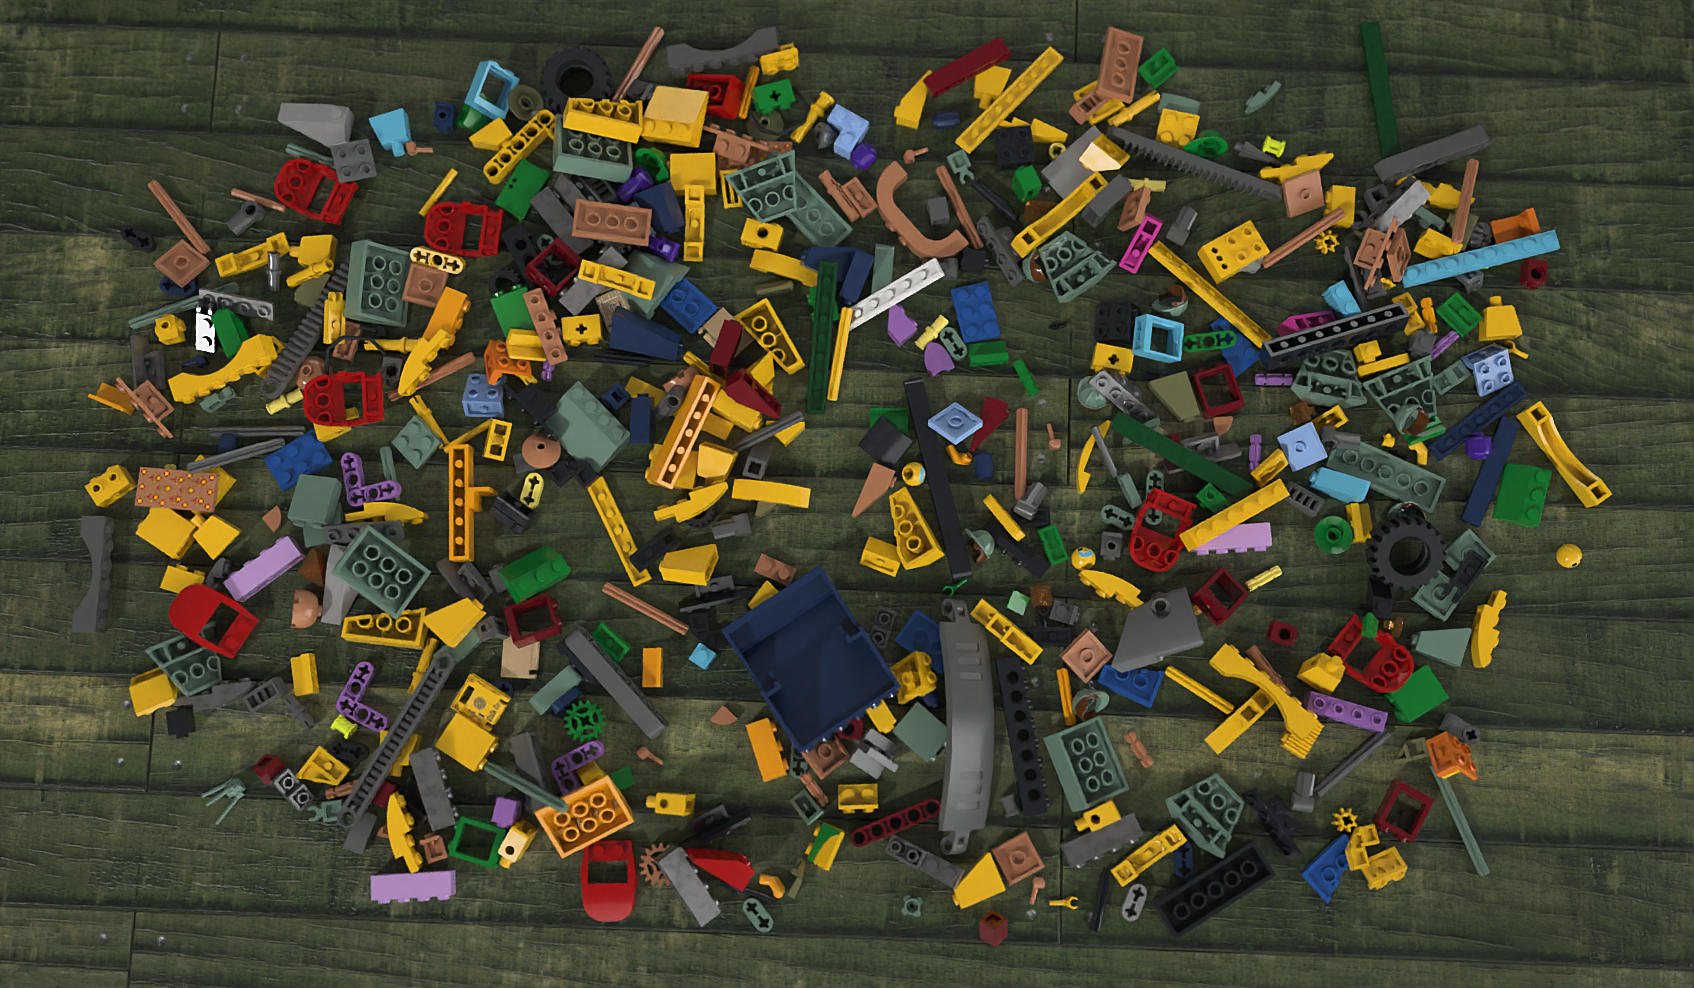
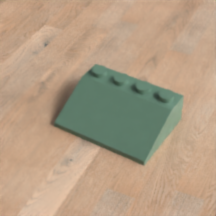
M556 114L553 171L625 183L629 179L633 169L631 142L564 128L563 114Z
M368 240L352 242L344 317L363 322L406 327L409 302L402 300V295L410 265L413 263L410 253Z
M579 381L562 396L555 405L558 411L545 422L558 436L560 445L577 462H588L597 473L630 443V432Z
M366 525L359 530L331 573L397 620L431 571L372 527Z
M1100 715L1043 738L1072 812L1088 809L1129 790Z

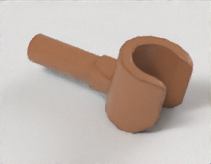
M407 142L405 144L407 153L411 156L421 152L433 153V148L416 147L415 142Z
M925 147L917 151L907 150L903 156L904 163H913L915 161L914 156L928 152V148Z
M1051 423L1047 424L1050 438L1049 448L1059 450L1061 439H1054Z
M645 746L636 752L642 760L648 756L660 765L664 762L653 755Z
M1043 877L1033 878V890L1029 902L1034 905L1038 888L1045 887Z

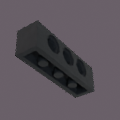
M519 224L502 233L501 236L532 291L541 287L535 282L530 281L524 272L528 261L534 259L541 251L537 244L533 245L530 241L533 237L529 229H524ZM521 244H527L524 250H519ZM546 261L536 268L555 286L558 285L555 277L549 276L547 271L550 268ZM543 292L545 300L551 297Z

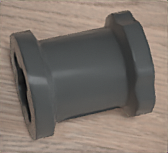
M1016 793L999 798L1006 811L1005 817L1022 812L1015 799Z

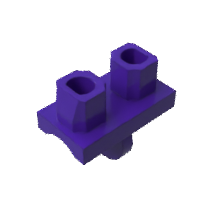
M656 235V237L649 236V252L673 262L674 258L678 256L680 245L659 235Z

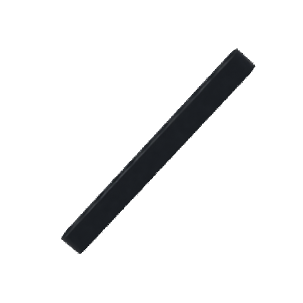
M922 377L903 381V386L953 581L972 577V570L937 433L928 426V420L932 418V413Z

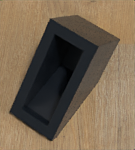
M1368 579L1364 616L1370 612L1377 619H1391L1393 597L1390 586L1388 584L1385 585L1381 580Z

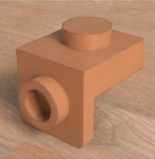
M436 832L424 835L425 839L420 841V845L423 844L428 863L449 857L443 834L437 835Z

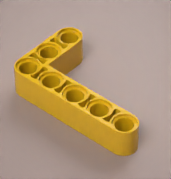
M549 110L538 112L485 165L484 174L492 184L501 183L517 167L522 158L525 159L547 136L554 141L556 116ZM545 119H550L548 123H543ZM532 132H537L535 136H529ZM518 145H524L522 149H516ZM505 158H511L509 162L503 163ZM492 171H498L496 175L490 176Z

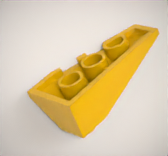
M903 487L890 495L891 514L895 527L894 535L897 542L896 550L904 568L909 570L927 566L945 556L937 538L908 489Z

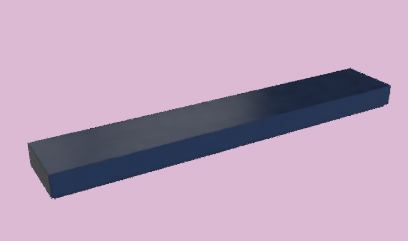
M1518 380L1514 381L1426 447L1437 461H1441L1464 444L1466 438L1472 437L1471 433L1480 432L1529 394Z
M1505 416L1500 417L1491 440L1492 454L1487 456L1488 459L1483 460L1459 520L1475 527H1480L1521 423Z

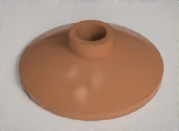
M544 433L531 435L522 446L524 460L535 468L552 466L557 462L561 454L559 441H555L553 438L548 439ZM544 446V449H538V447Z

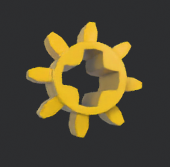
M1326 230L1325 234L1321 232L1320 236L1314 239L1317 242L1315 249L1322 248V253L1325 254L1328 250L1334 252V247L1339 245L1336 240L1338 235H1331V230Z
M1339 807L1337 814L1332 813L1334 821L1331 823L1338 825V831H1342L1345 828L1347 832H1351L1350 827L1357 826L1355 819L1358 816L1352 815V809L1350 808L1344 811L1343 808ZM1343 816L1347 820L1346 823H1344V821L1342 820Z

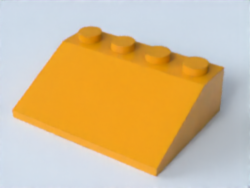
M608 774L561 797L560 799L569 804V809H567L566 813H560L547 805L534 811L562 858L634 822L630 806Z

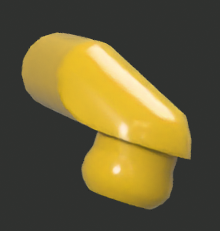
M1423 442L1412 446L1408 445L1409 449H1415L1417 452V465H1427L1428 450Z

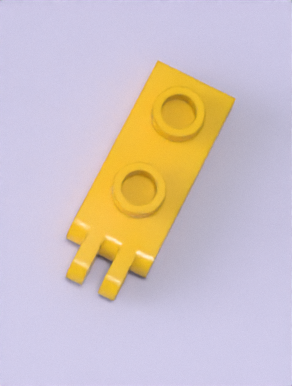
M329 292L328 299L325 300L323 343L332 344L340 336L345 335V300H343L342 292ZM345 339L340 341L338 344H345Z

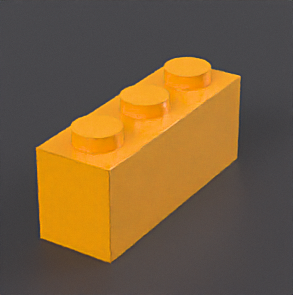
M446 286L423 337L431 340L441 328L447 330L452 336L449 338L450 342L443 349L448 350L449 346L454 344V335L457 329H460L463 324L462 318L465 312H468L470 309L471 299L466 294Z
M769 718L746 725L763 781L766 782L786 775V770L789 769L786 758L782 759L780 751H783L780 739L776 740L774 732H777L774 720L770 721Z

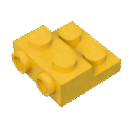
M914 651L890 667L893 675L901 685L898 688L899 693L896 694L899 704H906L916 696H925L936 689L935 682L937 678L930 668L932 660L925 652Z

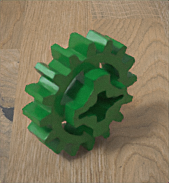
M580 700L579 706L572 704L573 710L566 711L569 717H564L563 719L568 721V724L564 725V728L570 729L567 735L574 734L573 740L579 737L580 743H583L585 738H587L588 742H591L592 736L598 739L597 732L603 733L604 731L601 729V726H606V723L602 722L606 715L600 714L603 708L597 710V703L595 702L591 706L590 700H587L586 704H583ZM579 709H588V711L583 714L576 712ZM594 712L598 717V724L593 721L592 716ZM585 717H588V722L591 725L586 724L583 727L581 725L582 721L579 718L584 719ZM572 719L577 723L576 730L572 727ZM590 729L594 731L590 734L582 735L584 730Z

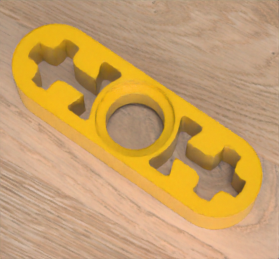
M418 246L410 253L411 260L414 263L441 271L458 274L466 267L463 257L429 247ZM419 251H421V255H424V256H428V255H429V258H428V257H423V258L419 259L420 256L417 255V253H418ZM435 255L441 256L443 260L441 265L434 262ZM457 261V264L460 265V267L455 268V265L450 263Z
M1408 353L1357 367L1356 374L1358 378L1404 366L1411 363Z
M989 494L983 500L1015 540L1019 542L1026 536L1024 531L992 494Z

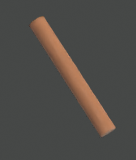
M235 188L232 189L231 195L248 201L251 200L257 204L282 212L287 210V205Z

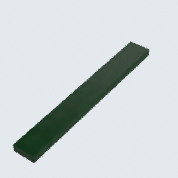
M1379 21L1361 23L1359 30L1381 160L1400 154L1401 147Z
M819 260L805 413L825 414L838 262Z
M1120 411L1117 412L1109 429L1208 483L1210 482L1213 486L1240 501L1247 497L1253 484Z

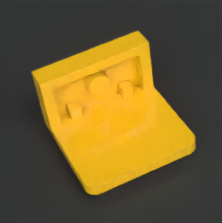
M793 43L780 46V52L764 55L759 59L763 75H773L778 71H789L799 66L797 48H794Z

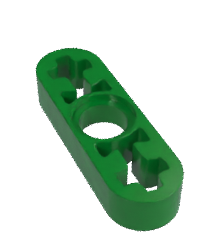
M1230 330L1188 335L1183 338L1182 349L1186 353L1232 348L1237 342V336ZM1227 334H1230V337H1234V340L1230 342L1231 344L1228 345L1226 341L1220 342L1221 346H1217L1218 340L1216 335H1220V339L1226 338ZM1201 337L1200 345L1202 348L1198 349V345H1193L1192 349L1184 346L1188 339H1191L1192 342H1198L1196 338ZM1212 337L1215 341L1214 345L1211 347L1204 346V338Z

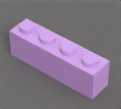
M1270 522L1238 524L1191 552H1197V555H1208L1209 551H1216V554L1228 553V550H1235V553H1243L1251 548H1254L1255 552L1266 551L1267 547L1272 546Z
M290 536L279 538L273 547L264 549L255 560L247 561L243 565L244 568L234 571L227 576L228 579L223 583L236 601H246L307 557L294 538Z
M455 869L421 871L412 874L411 872L375 874L371 876V901L378 900V904L390 903V899H398V902H409L410 898H418V901H428L430 897H438V900L450 899V896L456 894Z

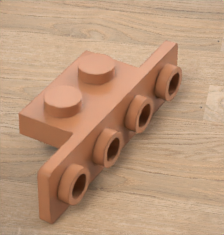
M716 124L703 125L704 130L718 134L713 153L749 164L753 146L774 152L775 148L770 147L769 142L763 140L755 142L753 137L745 134L742 137L737 136L736 131L726 129V131L720 130L721 126Z
M1393 216L1387 233L1369 227L1366 230L1353 262L1355 265L1371 270L1364 286L1366 290H1368L1369 286L1373 287L1377 276L1374 273L1376 268L1380 269L1385 258L1381 256L1384 250H1389L1392 242L1389 239L1391 232L1396 233L1400 223L1397 221L1398 216Z
M541 288L524 293V300L549 364L552 366L568 360L561 340L563 337L560 326L556 327L554 322L557 319L553 308L549 309Z
M117 377L115 379L117 382L115 386L121 393L127 392L131 397L129 401L136 409L140 406L145 412L142 414L149 423L154 422L158 426L156 429L163 438L167 436L171 439L173 435L160 422L175 410L149 380H146L135 390L131 391Z

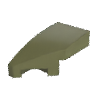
M1425 737L1404 741L1393 760V764L1430 757Z
M799 857L791 871L797 878L787 895L793 899L798 893L804 874L805 859Z

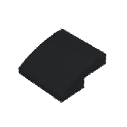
M881 415L859 442L858 446L881 465L891 469L913 440L899 430L894 423Z
M411 775L399 794H402L405 798V808L408 813L412 814L414 819V827L412 829L418 833L429 819L414 775Z

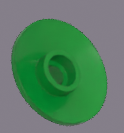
M1328 516L1320 520L1316 525L1314 539L1322 551L1328 554H1340L1350 547L1353 540V531L1349 523L1343 518ZM1329 533L1334 534V539L1329 538Z

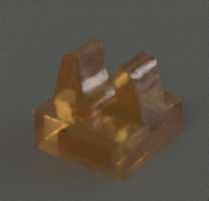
M1300 402L1290 407L1294 425L1310 421V415L1316 414L1314 407H1308L1307 402Z
M1050 585L1030 588L1032 607L1052 605Z
M1396 617L1395 622L1385 620L1383 630L1392 632L1393 639L1399 640L1404 618Z

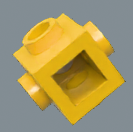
M165 314L162 318L155 319V333L159 337L160 342L171 345L186 341L184 334L186 326L182 319L173 314Z

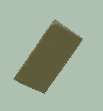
M786 278L755 285L757 299L794 291L792 279Z

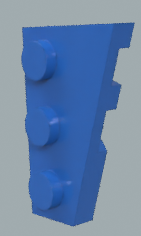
M1223 316L1219 317L1209 326L1211 332L1230 330L1236 334L1237 342L1234 347L1220 349L1225 364H1231L1235 378L1259 359V351L1240 330ZM1227 334L1224 339H1220V335H1216L1218 340L1217 346H1221L1220 342L1226 341L1229 345L1234 340V337H1230V334Z
M1104 665L1096 684L1150 708L1165 672L1133 669L1121 673L1111 667V665Z
M1344 833L1336 837L1299 872L1327 904L1331 899L1330 896L1334 888H1337L1340 883L1339 879L1342 873L1349 866L1345 849L1350 839Z

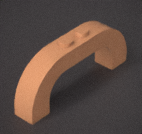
M896 161L891 163L881 174L876 191L878 211L886 222L885 226L890 232L894 231L898 236V241L903 246L906 245L920 258L942 260L943 258H955L962 254L964 248H968L969 242L957 229L945 239L938 241L927 239L895 205L893 193L907 180V173Z

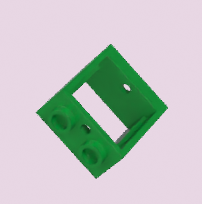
M228 308L217 310L210 318L226 357L233 360L240 350L242 343L250 339V336L242 318Z
M467 815L461 816L460 819L458 818L454 826V830H456L455 836L451 838L448 845L449 855L492 869L497 868L502 856L498 853V850L510 828L499 827L496 824ZM466 823L497 832L489 860L458 851Z

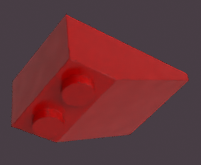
M689 74L685 89L709 92L705 115L719 119L736 120L746 85L735 75Z
M687 848L685 851L695 864L742 892L755 873L751 866L752 862L739 851L737 854L729 850Z

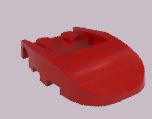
M302 158L292 159L285 163L274 184L275 195L282 203L314 220L335 225H341L344 213L355 191L359 188L355 182L340 183L337 173L327 165L312 163L310 160ZM326 177L336 181L321 214L308 208L323 178Z
M462 201V203L441 202L434 205L427 214L424 230L425 239L436 250L469 258L500 256L499 249L505 213L502 209H499L498 212L490 210L488 206L471 204L467 201ZM467 214L483 216L479 250L477 251L462 249Z
M337 371L336 374L316 376L306 384L303 391L304 413L312 423L328 427H359L385 420L383 376L381 373L367 375L365 372L354 373ZM361 382L363 419L346 420L344 384Z
M1153 488L1138 510L1131 530L1128 550L1132 559L1138 565L1155 572L1169 570L1176 563L1182 547L1185 546L1179 535L1192 527L1193 520L1190 518L1193 508L1196 509L1197 505ZM1149 507L1182 520L1174 539L1140 526Z
M200 583L190 584L183 588L169 608L170 623L181 634L185 635L193 643L231 659L234 658L259 621L257 617L252 615L230 595ZM223 602L240 613L216 646L198 634L218 605Z
M1354 614L1326 649V652L1331 657H1340L1343 662L1342 665L1345 666L1344 671L1369 688L1381 693H1389L1400 689L1411 676L1414 670V661L1408 650L1394 641L1393 636L1388 632L1384 633L1377 628L1376 638L1373 639L1381 644L1382 647L1361 674L1345 661L1346 657L1363 637L1361 636L1362 621L1356 619L1358 616Z
M598 840L584 847L580 871L584 909L591 918L604 922L620 921L627 918L633 912L637 899V885L639 884L637 860L632 847L634 840ZM628 861V883L588 884V862Z

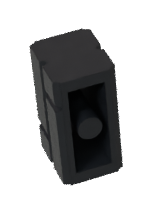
M508 491L503 492L496 498L489 512L497 521L503 522L510 527L512 532L519 535L530 528L537 515V512Z

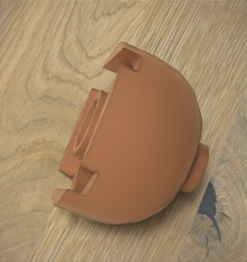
M307 356L293 376V380L298 388L304 391L306 384L312 378L325 374V360L318 356ZM329 365V375H332L333 370Z
M691 364L678 372L673 378L671 377L662 386L668 393L672 386L680 385L686 390L687 394L695 375H699L694 365Z
M296 589L291 628L310 627L315 623L317 616L321 617L322 605H319L318 598L314 593Z

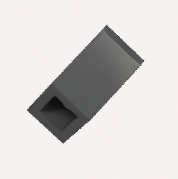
M756 443L752 446L742 474L745 479L763 481L773 450L772 446L762 443Z

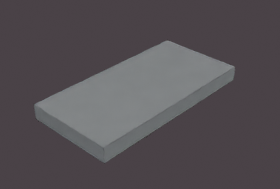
M1095 126L1091 127L1040 172V175L1063 199L1096 172L1086 169L1079 160L1090 144L1102 134Z

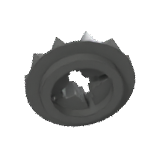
M1478 223L1474 227L1470 239L1473 250L1488 247L1489 243L1492 242L1491 227L1488 226V223Z

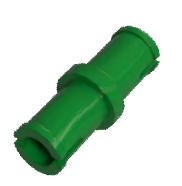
M1019 359L1015 361L1012 365L1019 376V382L1023 383L1029 397L1039 394L1040 390L1033 379L1034 375L1032 372H1029L1024 360Z

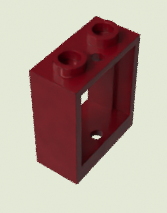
M557 237L527 265L524 273L530 281L540 286L545 294L554 298L579 274L582 258ZM552 254L557 256L572 270L557 286L536 269Z
M724 319L709 360V373L724 378L728 377L742 339L743 325H740L738 321Z
M1221 362L1213 365V368L1206 370V368L1196 370L1195 374L1190 378L1205 421L1241 410L1245 407L1230 363L1224 365ZM1223 373L1233 402L1209 409L1200 380Z
M1222 566L1208 577L1191 595L1190 599L1217 627L1227 620L1250 594ZM1214 582L1234 601L1228 609L1208 589Z
M545 593L519 604L503 608L513 644L518 649L563 633L561 626H564L561 616L557 615L556 609L559 607L555 597L552 598L549 593ZM548 605L554 626L523 637L517 616Z
M1392 780L1372 822L1377 824L1376 828L1385 833L1389 831L1394 833V838L1401 842H1414L1432 807L1434 799L1400 780ZM1399 792L1422 804L1408 833L1385 821Z

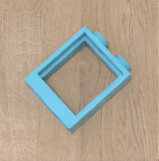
M493 60L480 62L464 103L493 120L499 117L504 120L509 109V92L518 85L520 79L515 77L512 71L499 67V64ZM488 72L505 82L496 106L479 97Z
M1149 314L1136 317L1132 354L1165 363L1181 361L1184 324ZM1152 326L1168 330L1166 354L1150 350Z

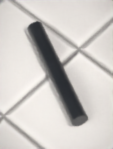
M723 880L720 883V886L776 906L778 898L747 886L742 892Z

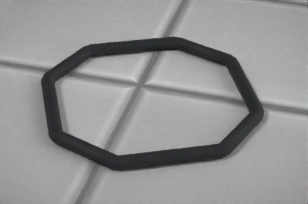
M792 87V90L798 95L806 110L801 122L782 132L762 128L752 113L754 107L752 99L748 114L762 133L782 136L804 125L810 106L796 87Z
M340 336L326 349L325 374L329 375L330 350L343 339L370 341L382 353V362L383 357H386V352L371 337ZM344 390V393L362 394V390Z

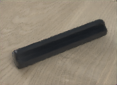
M595 351L593 355V360L601 363L648 367L650 363L648 356Z
M1100 873L1089 929L1094 932H1100L1112 877L1109 873Z

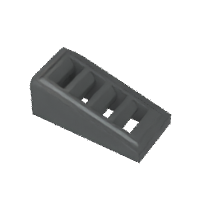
M588 177L584 180L603 203L617 205L621 203L607 180L601 179L594 186L592 184L599 179Z
M1289 481L1286 489L1290 493L1294 488L1295 492L1291 497L1288 496L1284 500L1310 518L1315 517L1325 503V500L1293 481ZM1299 493H1301L1302 496L1298 501H1296V497ZM1307 497L1309 500L1305 505H1303L1302 503ZM1312 502L1316 503L1312 509L1309 508Z
M278 676L244 695L243 699L251 714L285 696L289 691L282 678ZM259 692L262 693V695H263L265 701L262 699V697H261V695H260ZM252 696H255L259 705H256Z

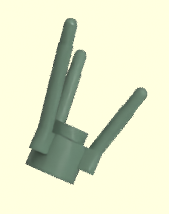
M237 777L231 778L227 782L201 795L206 797L224 788V791L206 802V806H209L226 794L230 798L235 797L216 820V825L222 821L236 802L245 795L243 791L246 787Z

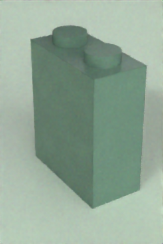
M300 474L287 517L294 525L299 527L310 525L316 529H323L324 525H332L343 485L337 478Z
M919 702L912 706L891 731L926 763L929 761L933 762L939 756L938 750L942 745L946 747L947 727Z

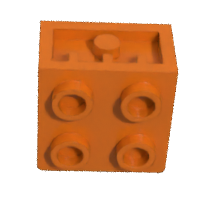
M1534 208L1526 209L1517 216L1489 223L1495 245L1541 233Z
M490 340L484 353L488 384L496 385L502 373L531 375L530 360L509 358L505 342Z
M1446 731L1426 741L1435 775L1442 777L1455 770H1459L1473 780L1478 779L1476 774L1477 767L1470 756L1472 751L1466 743L1464 744L1456 736H1452Z

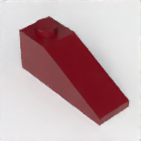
M744 367L726 378L723 390L728 397H731L738 404L775 419L779 418L782 405Z
M986 397L979 417L983 421V426L975 431L969 453L973 454L1002 424L1003 419H1008L1010 409H1007V402Z

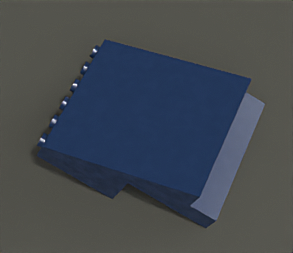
M821 565L721 629L799 753L804 752L806 754L815 748V743L818 741L823 743L831 738L832 735L830 733L833 731L845 729L849 725L847 722L853 718L855 720L860 719L866 714L865 710L870 707L874 709L882 704L881 700L886 696L891 698L899 693L898 688L901 685L862 625L858 624Z

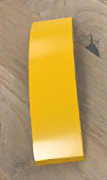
M685 185L686 225L684 261L703 262L704 185Z
M282 232L266 239L267 242L238 254L229 253L215 259L220 277L244 273L268 264L267 252L269 251L280 252V257L288 253L290 247L285 233Z
M755 249L750 268L803 282L804 285L810 287L817 286L818 273L800 266V260L778 253Z
M582 259L578 274L580 279L609 286L651 300L656 281L585 259Z
M1109 420L1098 427L1103 439L1111 422ZM1093 434L1085 443L1076 469V488L1078 494H1082L1085 491L1091 475L1084 472V469L1095 443Z
M734 479L732 498L808 508L811 489L774 482Z
M1174 824L1130 853L1114 866L1111 872L1121 886L1124 887L1139 876L1138 874L1168 852L1174 851L1187 840Z

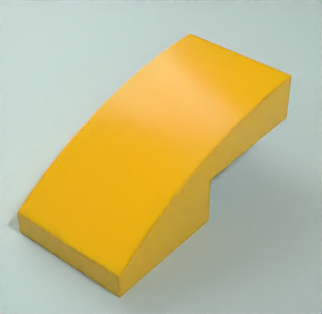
M1409 292L1391 299V304L1401 302L1410 315L1404 329L1407 336L1415 333L1419 328H1425L1426 325L1416 311L1418 306Z

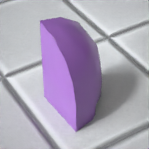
M929 342L924 353V361L929 376L935 377L942 370H947L948 372L955 368L948 351L937 343Z

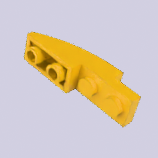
M1326 152L1317 153L1315 156L1300 155L1296 157L1292 164H1285L1274 169L1272 167L1262 168L1256 178L1267 182L1276 181V185L1282 187L1281 181L1315 169L1320 171L1334 156L1333 153L1326 154Z
M1407 177L1398 179L1394 186L1398 187ZM1419 181L1431 194L1423 206L1447 210L1458 208L1460 191L1446 183H1440L1434 188L1428 182Z
M441 328L431 340L422 337L414 347L401 374L398 393L401 396L412 395L417 390L416 386L429 377V372L432 368L427 363L433 361L437 356L438 350L444 348L450 342L449 338L452 334L447 330Z
M719 480L712 482L711 486L706 488L704 486L695 487L692 489L693 492L689 493L690 501L682 499L676 502L677 505L670 507L668 504L662 505L657 508V511H654L657 521H661L675 516L678 523L691 519L716 503L727 491L728 484Z
M389 502L363 503L364 511L345 514L346 522L348 523L379 522L385 519V521L401 520L402 526H404V523L407 522L420 524L423 523V520L429 519L427 514L415 508Z
M1082 570L1078 574L1081 577L1080 580L1087 586L1092 585L1096 588L1095 592L1102 598H1111L1115 594L1117 595L1115 598L1122 604L1127 603L1132 607L1131 611L1144 604L1137 598L1141 591L1121 578L1094 570Z
M1501 590L1492 591L1487 605H1478L1474 615L1471 631V654L1473 664L1477 668L1486 667L1492 659L1491 652L1499 642L1498 635L1500 632L1493 629V627L1497 625L1499 621L1498 614L1506 604L1505 597L1507 593Z
M1260 688L1204 739L1205 742L1218 755L1259 719L1275 701Z
M396 791L390 796L388 804L387 827L389 840L395 858L404 856L412 874L422 867L423 859L419 852L416 853L413 846L415 845L413 836L408 834V831L414 827L413 816L405 808L406 801L404 796Z

